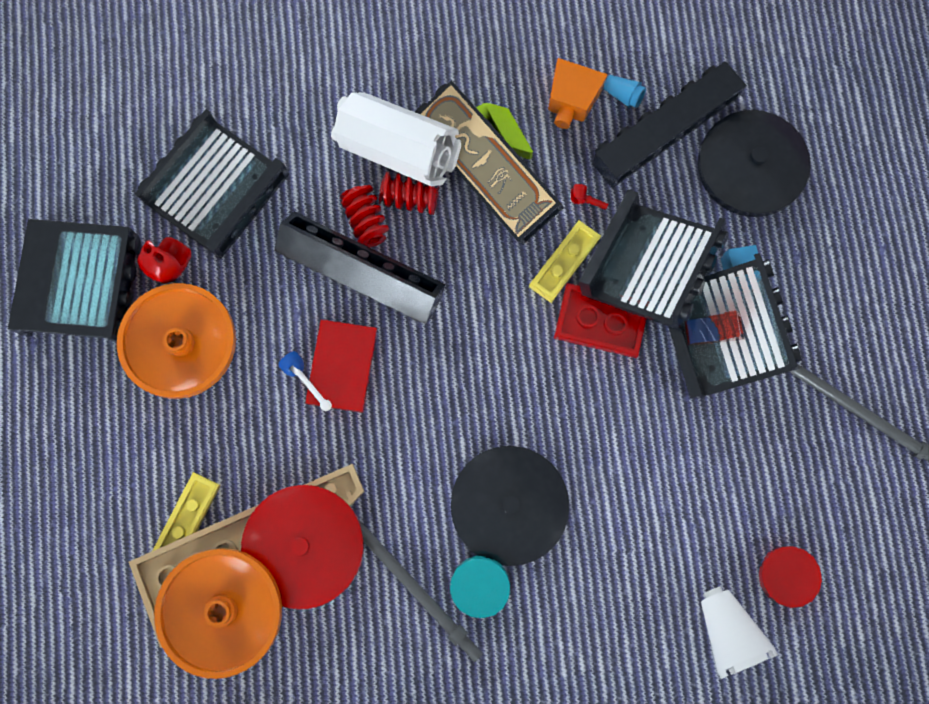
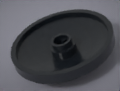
M743 110L725 116L709 130L699 149L698 172L705 190L720 206L742 216H769L787 208L804 190L810 175V154L801 134L782 117L766 111Z
M518 446L495 447L474 457L460 472L451 495L452 520L463 543L477 556L494 559L504 566L523 565L547 554L561 538L569 516L568 491L558 470L542 455Z

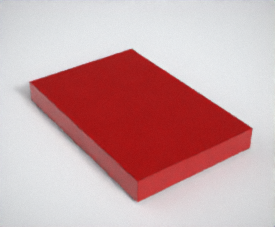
M567 283L553 339L637 359L647 318L585 297L581 293L580 286Z
M320 320L309 381L325 400L331 402L332 409L358 413L364 412L378 332L377 328ZM308 389L305 404L320 407V402Z

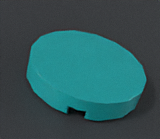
M475 556L464 560L457 566L451 577L450 593L454 604L461 612L470 617L486 618L494 616L504 608L509 599L510 580L507 571L499 562L484 556Z

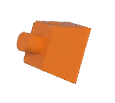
M558 58L548 106L549 111L557 113L554 124L561 129H569L572 119L580 122L585 121L603 90L607 74Z

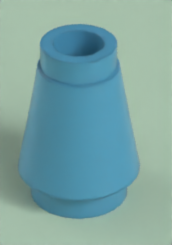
M609 75L603 88L628 108L631 106L638 108L646 93V87L642 86V82Z

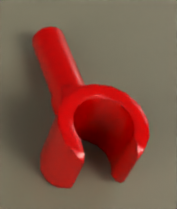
M575 184L571 189L570 198L574 204L587 203L604 210L607 209L608 203L587 195L586 185Z

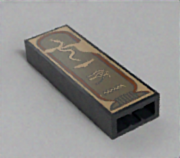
M452 80L448 84L440 86L435 92V96L428 103L419 106L415 113L458 129L459 135H455V138L461 141V149L454 169L521 245H524L565 208Z

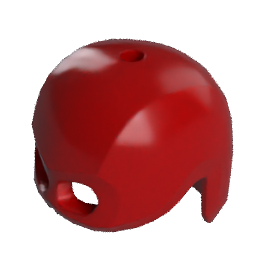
M165 237L157 248L150 240H147L139 254L138 265L142 272L150 279L168 284L178 279L185 271L192 257L191 249L172 237Z

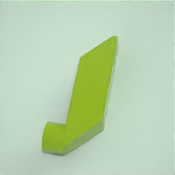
M483 103L476 107L519 157L532 159L533 150L508 108L491 103Z

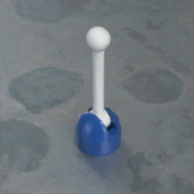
M296 351L285 355L278 364L280 369L288 376H298L320 402V408L323 411H329L332 407L331 402L325 400L303 374L304 361Z

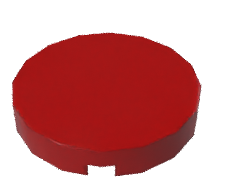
M794 546L778 547L765 556L759 569L760 585L766 596L782 606L789 608L803 607L812 602L820 592L822 583L820 567L815 558L804 549Z

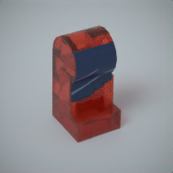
M737 310L685 322L689 346L744 340L741 314Z

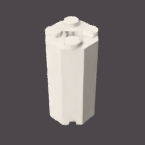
M365 92L351 93L349 97L344 96L339 100L336 122L331 132V138L337 141L340 148L429 186L443 185L447 179L443 177L445 172L452 173L456 167L461 149V141L455 138V135H459L458 129Z

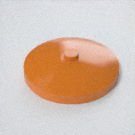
M184 283L162 285L140 296L125 313L117 334L118 358L126 375L134 384L146 392L169 399L192 397L216 384L229 368L236 348V330L232 317L226 307L207 290Z
M226 548L202 551L179 563L164 580L157 595L154 610L156 634L167 656L184 671L209 679L231 677L255 665L273 645L282 620L280 591L269 570L251 555Z

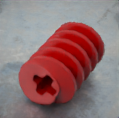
M386 171L380 186L379 205L384 199L385 206L391 207L395 200L397 209H402L406 202L408 211H413L417 204L419 213H423L428 206L429 214L434 215L438 202L439 186L438 188L429 185L424 186V183L420 181L413 184L410 177H407L406 181L402 182L401 173H397L395 179L391 180L390 171Z
M372 185L356 186L344 191L340 195V199H342L341 204L346 209L345 214L350 219L349 224L354 229L353 234L358 239L357 242L369 248L375 247L387 239L383 234L388 232L389 227L388 225H379L384 222L385 217L384 215H376L381 211L380 205H372L377 201L376 195H369L373 191Z

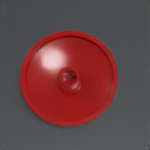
M296 485L271 494L255 508L244 528L241 552L251 555L269 570L279 588L282 607L310 609L324 605L337 598L353 582L363 559L364 536L357 515L344 499L321 487Z

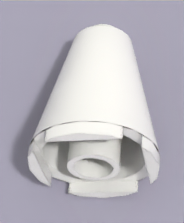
M717 587L704 593L706 599L701 601L720 679L728 676L725 670H729L730 674L733 675L769 659L767 653L770 658L778 655L776 648L730 590L722 591L721 587Z

